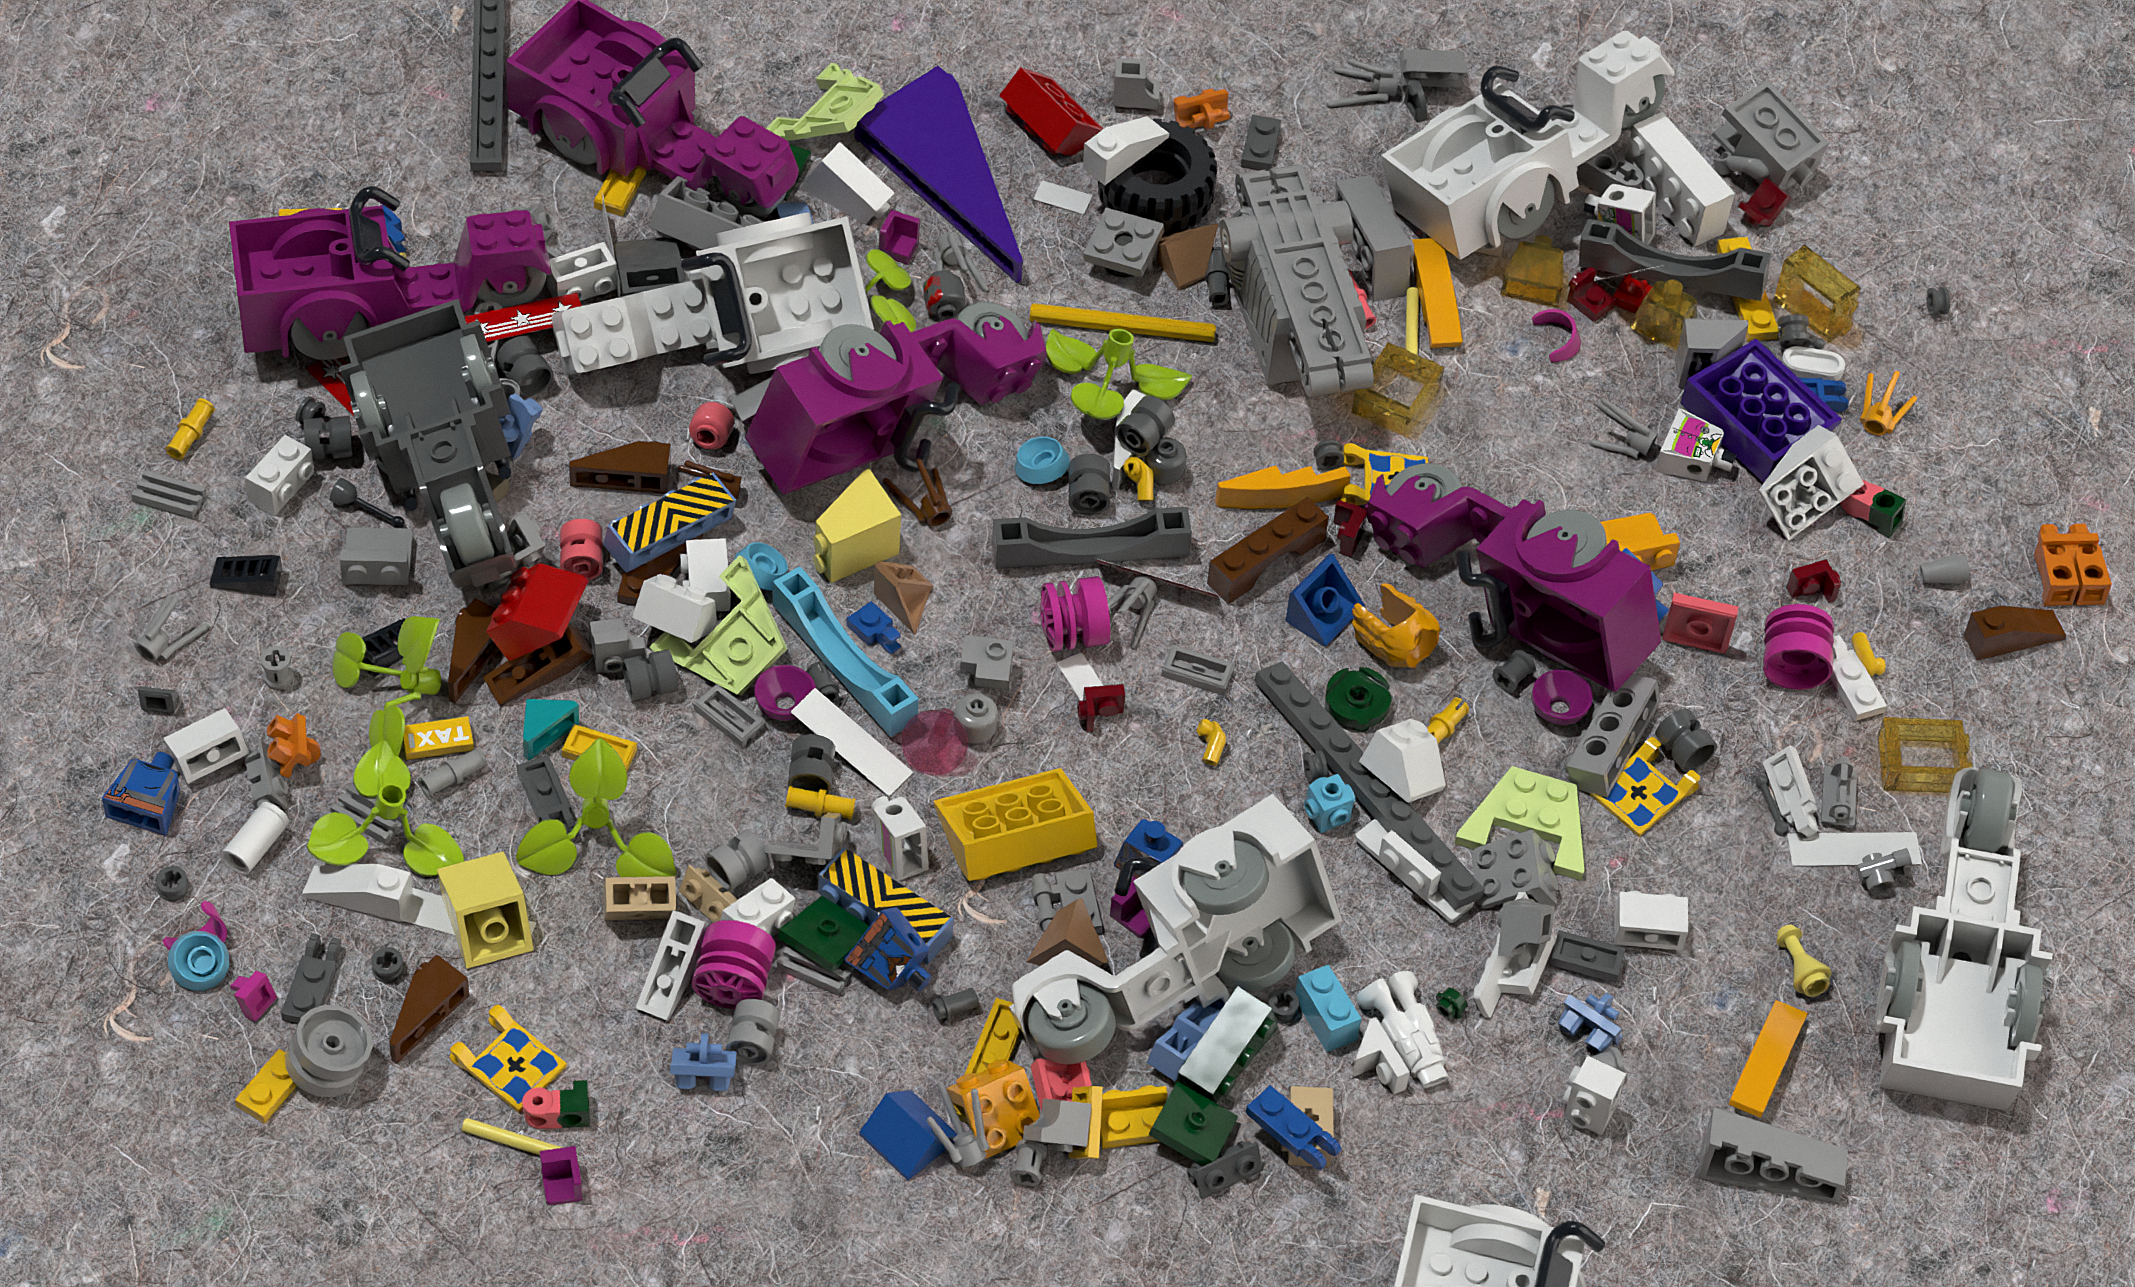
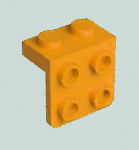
M1643 513L1600 522L1606 533L1607 545L1612 539L1618 541L1620 551L1627 548L1641 562L1649 565L1651 570L1675 565L1680 540L1676 532L1663 535L1657 518L1653 513Z
M1006 1059L990 1063L987 1066V1070L981 1073L963 1075L956 1079V1084L946 1088L952 1102L964 1107L974 1136H977L971 1090H978L984 1132L989 1148L985 1150L986 1158L1016 1146L1018 1141L1023 1140L1024 1125L1033 1124L1040 1116L1024 1067Z

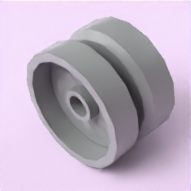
M322 1005L310 1009L301 1017L286 1051V1070L292 1081L305 1092L318 1097H336L345 1094L357 1084L373 1048L372 1033L366 1022L359 1015L342 1006Z

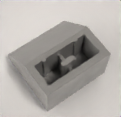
M1685 319L1675 356L1678 388H1685L1688 378L1742 347L1748 328V320Z

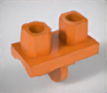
M1211 88L1203 90L1197 96L1189 98L1185 95L1175 97L1173 100L1175 121L1179 122V126L1184 128L1186 126L1190 128L1204 126L1206 130L1213 129L1216 122L1230 119L1227 105L1228 92L1226 89L1215 91Z
M296 713L290 721L276 715L267 726V736L274 739L269 744L267 758L280 763V775L290 778L295 764L310 766L319 760L321 746L314 739L307 737L305 716Z

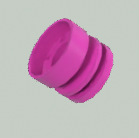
M1099 576L1077 579L1074 594L1072 595L1065 581H1059L1057 591L1052 582L1043 583L1041 587L1040 619L1048 646L1052 652L1062 650L1063 640L1066 648L1073 650L1076 646L1077 634H1080L1085 647L1108 645L1110 642L1109 608L1105 588Z
M1804 604L1785 605L1773 610L1766 618L1764 629L1763 671L1766 678L1773 684L1795 690L1812 689L1824 684L1831 678L1833 671L1832 646L1834 643V623L1832 617L1820 608Z
M721 920L710 924L705 930L700 950L701 957L697 960L696 970L692 978V987L696 994L707 1002L729 1009H736V1005L745 999L763 1000L768 979L767 973L771 969L776 943L772 936L757 926L737 920Z

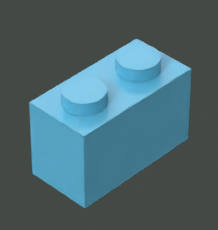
M1329 964L1298 976L1295 994L1299 999V1007L1325 1051L1330 1052L1357 1041L1361 1017Z

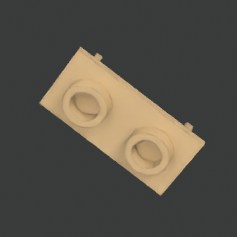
M691 865L688 866L679 892L713 923L720 921L722 911L738 900L729 891L722 894L723 886L710 875L707 869H695Z

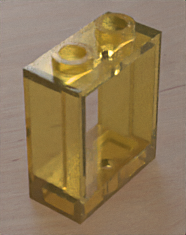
M1804 244L1784 260L1773 300L1792 315L1801 314L1808 316L1809 325L1807 327L1830 343L1838 336H1845L1852 328L1853 322L1851 320L1859 306L1857 300L1861 287ZM1805 283L1833 304L1832 310L1804 289Z
M1388 342L1372 366L1373 387L1356 390L1351 413L1409 438L1441 388L1445 367ZM1386 367L1424 383L1423 388L1410 407L1372 390Z
M1883 717L1877 734L1883 791L1949 793L1955 774L1964 768H1973L1972 761H1967L1966 753L1969 751L1970 740L1969 734L1964 733L1963 720ZM1899 741L1951 743L1954 768L1902 766Z

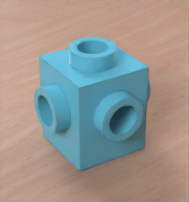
M1339 774L1328 778L1321 777L1308 785L1307 796L1304 801L1305 811L1319 832L1322 833L1350 822L1355 795L1350 785H1345Z

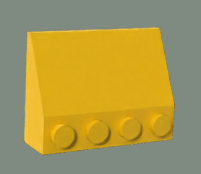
M1061 768L933 801L957 864L968 881L985 880L994 874L1006 871L1015 872L1025 866L1036 863H1049L1055 858L1070 854H1083L1089 849L1098 847L1094 812Z

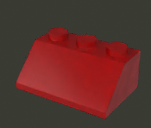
M1020 67L999 94L1007 103L1005 108L1015 117H1021L1026 122L1024 127L1033 135L1040 136L1044 140L1043 146L1054 155H1058V153L1068 156L1075 155L1084 150V145L1088 140L1104 129L1052 77Z
M542 563L530 568L522 567L512 574L511 582L507 590L501 595L502 600L498 608L493 612L492 620L486 630V633L508 661H512L562 638L589 582L585 576Z

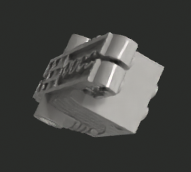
M1299 165L1272 168L1269 171L1259 170L1236 174L1235 186L1241 209L1235 212L1232 218L1221 220L1220 241L1224 257L1227 261L1226 267L1229 270L1230 280L1267 385L1302 380L1305 392L1309 398L1338 393L1339 387L1342 392L1373 387L1374 377L1371 355L1364 339L1366 317L1362 303L1359 301L1357 291L1354 288L1353 280L1349 274L1348 266L1345 263L1342 250H1340L1342 245L1350 244L1353 240V222L1347 202L1343 200L1325 203L1323 196L1313 197L1303 167Z

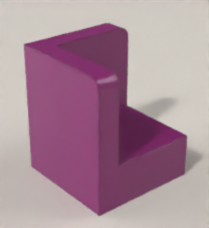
M891 209L879 232V250L888 254L895 261L908 265L919 244L920 219Z
M1133 876L1126 896H1119L1115 893L1111 897L1109 916L1138 938H1143L1150 924L1133 882L1137 878Z
M576 1146L540 1151L546 1204L550 1206L582 1201V1184Z

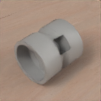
M747 829L731 838L729 846L722 844L705 855L706 865L710 874L723 886L725 891L729 892L747 881V874L754 877L770 866V858L768 853H764V845L752 831Z
M745 999L740 1001L736 1005L732 1021L733 1027L729 1032L726 1051H737L736 1061L743 1064L762 1065L770 1060L774 1045L773 1037L777 1033L780 1021L779 1010L772 1004L762 1000Z

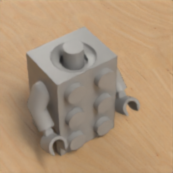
M1768 80L1725 107L1722 116L1728 122L1712 133V136L1726 150L1721 155L1722 159H1714V168L1717 174L1726 175L1732 171L1743 172L1751 176L1759 185H1761L1765 178H1768L1784 191L1795 183L1804 186L1813 178V171H1815L1829 145V142Z

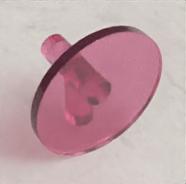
M948 708L926 710L914 715L907 722L901 736V747L905 758L914 768L927 774L940 775L954 770L962 763L968 750V735L963 724L954 716L952 710Z

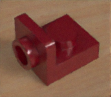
M1765 178L1749 201H1741L1738 207L1745 212L1742 215L1743 218L1757 227L1759 224L1770 227L1792 197L1772 180Z
M1590 266L1584 272H1578L1571 278L1568 284L1570 288L1567 302L1591 321L1596 322L1615 307L1617 299L1594 281L1596 270Z
M1338 500L1335 506L1333 523L1340 526L1337 534V539L1341 540L1339 554L1352 558L1366 529L1367 512L1356 504Z
M1827 559L1792 569L1786 589L1791 598L1803 594L1806 596L1821 590L1827 602L1831 603L1836 600L1841 587V579L1838 572L1833 570Z
M1124 684L1084 687L1083 700L1077 701V712L1079 721H1085L1086 732H1093L1095 716L1109 717L1123 713L1125 703Z

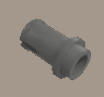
M817 662L811 664L806 672L814 680L816 689L834 703L839 697V686L832 681L824 662H819L821 671L818 668Z
M971 987L949 996L938 995L937 999L932 1001V1008L938 1020L944 1019L949 1021L951 1016L978 1009L979 1001L975 990Z

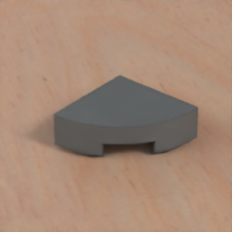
M1418 78L1408 81L1404 103L1417 123L1427 120L1426 99Z

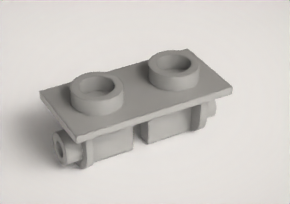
M259 739V750H250L245 758L249 780L253 783L261 779V781L250 785L253 805L258 808L262 802L278 803L286 810L288 806L285 795L288 794V788L280 775V763L267 758L269 746Z
M1839 757L1837 762L1833 764V767L1824 766L1821 823L1849 827L1855 826L1858 771L1853 770V764L1847 757Z

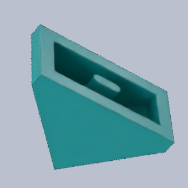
M526 699L523 731L524 758L530 761L572 729L573 724L579 725V704L574 700Z

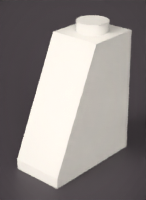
M840 142L800 186L804 191L864 224H867L873 216L879 220L891 207L887 201L894 194L884 182Z

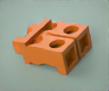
M2076 523L2069 526L2066 534H2059L2057 526L2054 524H2043L2040 527L2034 557L2041 575L2044 590L2042 594L2044 606L2073 605L2074 599L2076 605H2105L2112 583L2101 547L2098 544V533H2090L2085 523Z

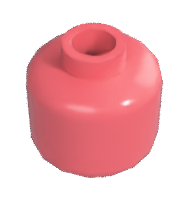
M703 403L696 409L690 422V437L697 445L705 449L715 450L721 448L727 443L735 425L734 416L726 406L720 403Z

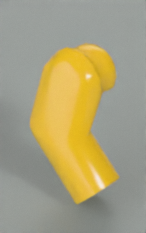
M1138 457L1126 459L1123 469L1126 475L1137 484V501H1153V471Z
M1855 633L1851 638V642L1859 660L1870 676L1873 677L1874 674L1882 675L1885 672V660L1881 657L1875 658L1865 633Z
M1202 719L1196 730L1197 734L1204 736L1207 742L1202 761L1206 764L1217 766L1226 743V735L1218 722Z

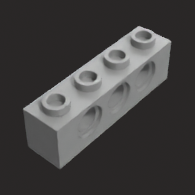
M1632 674L1616 693L1609 689L1606 690L1605 699L1601 706L1595 708L1592 722L1588 729L1583 730L1580 735L1578 747L1574 754L1571 753L1566 761L1565 771L1569 775V781L1576 784L1578 790L1608 797L1660 703L1657 679Z

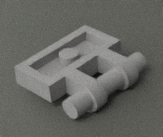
M1089 868L1055 873L1056 885L1047 883L1043 873L1032 876L1034 886L1031 892L1033 900L1038 903L1039 913L1037 914L1039 926L1043 928L1044 932L1057 913L1052 908L1051 901L1059 900L1062 909L1075 900L1082 898L1097 934L1102 933V922Z

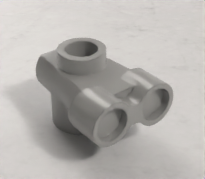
M1905 848L1883 857L1881 853L1869 854L1862 859L1863 863L1858 864L1857 867L1861 884H1867L1869 892L1876 894L1894 887L1895 881L1893 877L1900 878L1911 875L1910 866H1912V861L1908 849Z

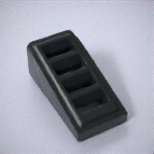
M281 556L217 557L210 580V587L276 596L282 573ZM223 568L230 569L228 577H221ZM236 570L242 571L241 576H235ZM254 572L253 576H248V573Z
M406 619L398 620L362 637L366 646L362 662L389 668L401 660L403 656L398 651V644L396 645L390 639L394 637L398 640L401 626ZM382 645H387L389 649L385 650ZM375 650L378 652L376 655L372 653ZM367 671L374 678L380 674L377 672Z

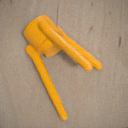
M1894 371L1881 402H1877L1872 406L1871 398L1874 375L1873 373L1867 375L1863 412L1859 421L1863 423L1864 429L1873 435L1880 436L1886 432L1892 433L1897 422L1917 401V396H1912L1894 416L1892 415V409L1887 404L1899 378V371Z

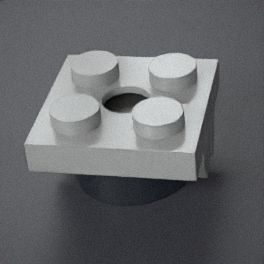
M1105 208L1083 253L1084 262L1102 266L1108 273L1116 277H1142L1145 270L1151 271L1152 260L1156 261L1158 243L1164 233V224Z

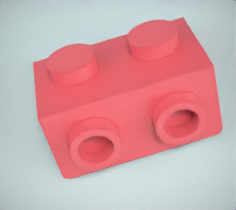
M1037 1058L1030 1065L1041 1111L1043 1099L1072 1101L1073 1087L1092 1086L1090 1071L1086 1061L1076 1064H1060L1051 1060Z

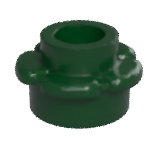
M1448 987L1442 994L1440 992L1436 994V1000L1438 1001L1436 1008L1442 1016L1447 1019L1452 1017L1456 1019L1462 1018L1463 1011L1468 1007V1004L1457 990Z

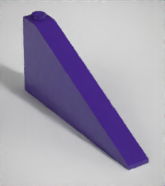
M936 66L875 104V107L857 122L854 138L1011 279L1018 283L1022 280L1023 259L960 86L952 74L946 73L940 66Z

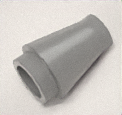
M1955 553L1927 564H1920L1922 583L1961 585L1962 581H1968L1970 578L1966 555L1958 556Z

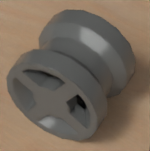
M1794 314L1778 319V328L1782 332V335L1779 337L1781 347H1803L1811 343L1810 334L1807 333L1806 329L1809 325L1808 316Z

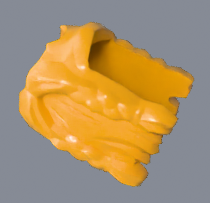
M1382 583L1380 585V592L1383 594L1381 596L1383 603L1380 609L1381 615L1386 621L1395 626L1392 628L1388 627L1364 606L1356 603L1352 609V614L1355 617L1352 621L1355 630L1354 636L1359 643L1364 645L1375 656L1384 660L1387 665L1416 668L1417 664L1429 657L1437 646L1441 632L1440 625L1429 610L1425 609L1420 603H1416L1415 598L1408 597L1405 593L1397 591L1391 584Z

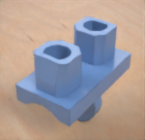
M516 393L510 395L507 400L511 414L499 418L513 459L520 456L525 443L530 441L533 434L531 431L536 419L540 418L543 411L542 406L534 399L528 398L523 400Z
M1606 993L1601 999H1598L1594 995L1589 994L1585 1002L1594 1009L1570 994L1565 999V1011L1558 1023L1560 1029L1574 1037L1581 1026L1586 1024L1593 1031L1585 1040V1044L1598 1054L1603 1053L1612 1042L1618 1045L1623 1038V1035L1620 1034L1622 1029L1604 1017L1606 1015L1615 1021L1619 1015L1617 1010L1610 1007L1614 999L1612 995Z
M701 1033L700 1043L687 1042L686 1048H673L670 1074L675 1075L677 1088L691 1089L696 1085V1076H710L709 1088L726 1091L728 1090L731 1077L734 1078L737 1051H723L722 1044H709V1033Z

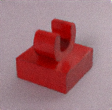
M1631 274L1625 275L1613 295L1617 299L1615 306L1640 316L1652 294L1653 286L1648 285L1646 280L1640 282L1633 279Z

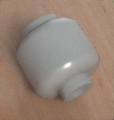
M978 693L962 697L956 704L954 712V727L958 736L966 742L983 743L995 734L998 710L994 701L988 696Z

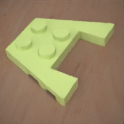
M830 63L815 78L820 89L829 90L800 119L777 117L766 129L787 141L848 132L854 129L857 122L875 107V104L884 96V93L879 84L862 76L856 78L850 70L846 68L840 70L838 64Z
M739 555L719 577L741 599V602L695 649L688 641L664 632L650 648L655 652L669 649L674 662L742 696L760 675L788 648L747 560Z
M1512 766L1459 829L1454 844L1471 849L1486 845L1492 825L1521 833L1533 829L1541 839L1560 844L1552 872L1582 881L1585 868L1577 785Z

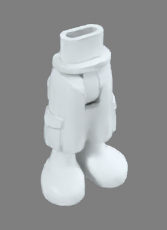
M1411 971L1397 972L1389 978L1388 984L1383 978L1369 984L1361 990L1356 999L1362 1009L1372 1010L1377 1008L1381 1012L1384 1019L1380 1024L1406 1067L1411 1071L1414 1078H1419L1423 1088H1429L1448 1079V1075L1443 1067L1446 1060L1434 1032V1023L1426 1006L1416 1002L1414 991L1418 987L1416 976ZM1392 997L1400 1001L1405 1012L1397 1010Z

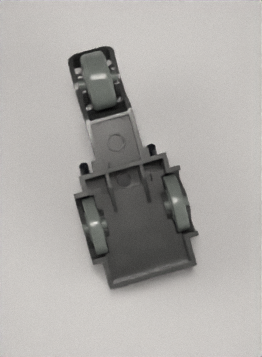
M456 299L343 337L351 363L340 366L339 370L352 401L351 406L359 428L358 433L370 461L382 459L395 494H403L407 510L413 511L417 508L418 499L415 488H420L453 586L460 588L473 583L474 587L498 580L500 579L499 574L515 569L517 566L515 556L483 466L495 462L499 476L502 479H508L511 476L512 471L507 457L511 456L499 420L501 417L510 415L511 412L479 320L467 324L459 300Z

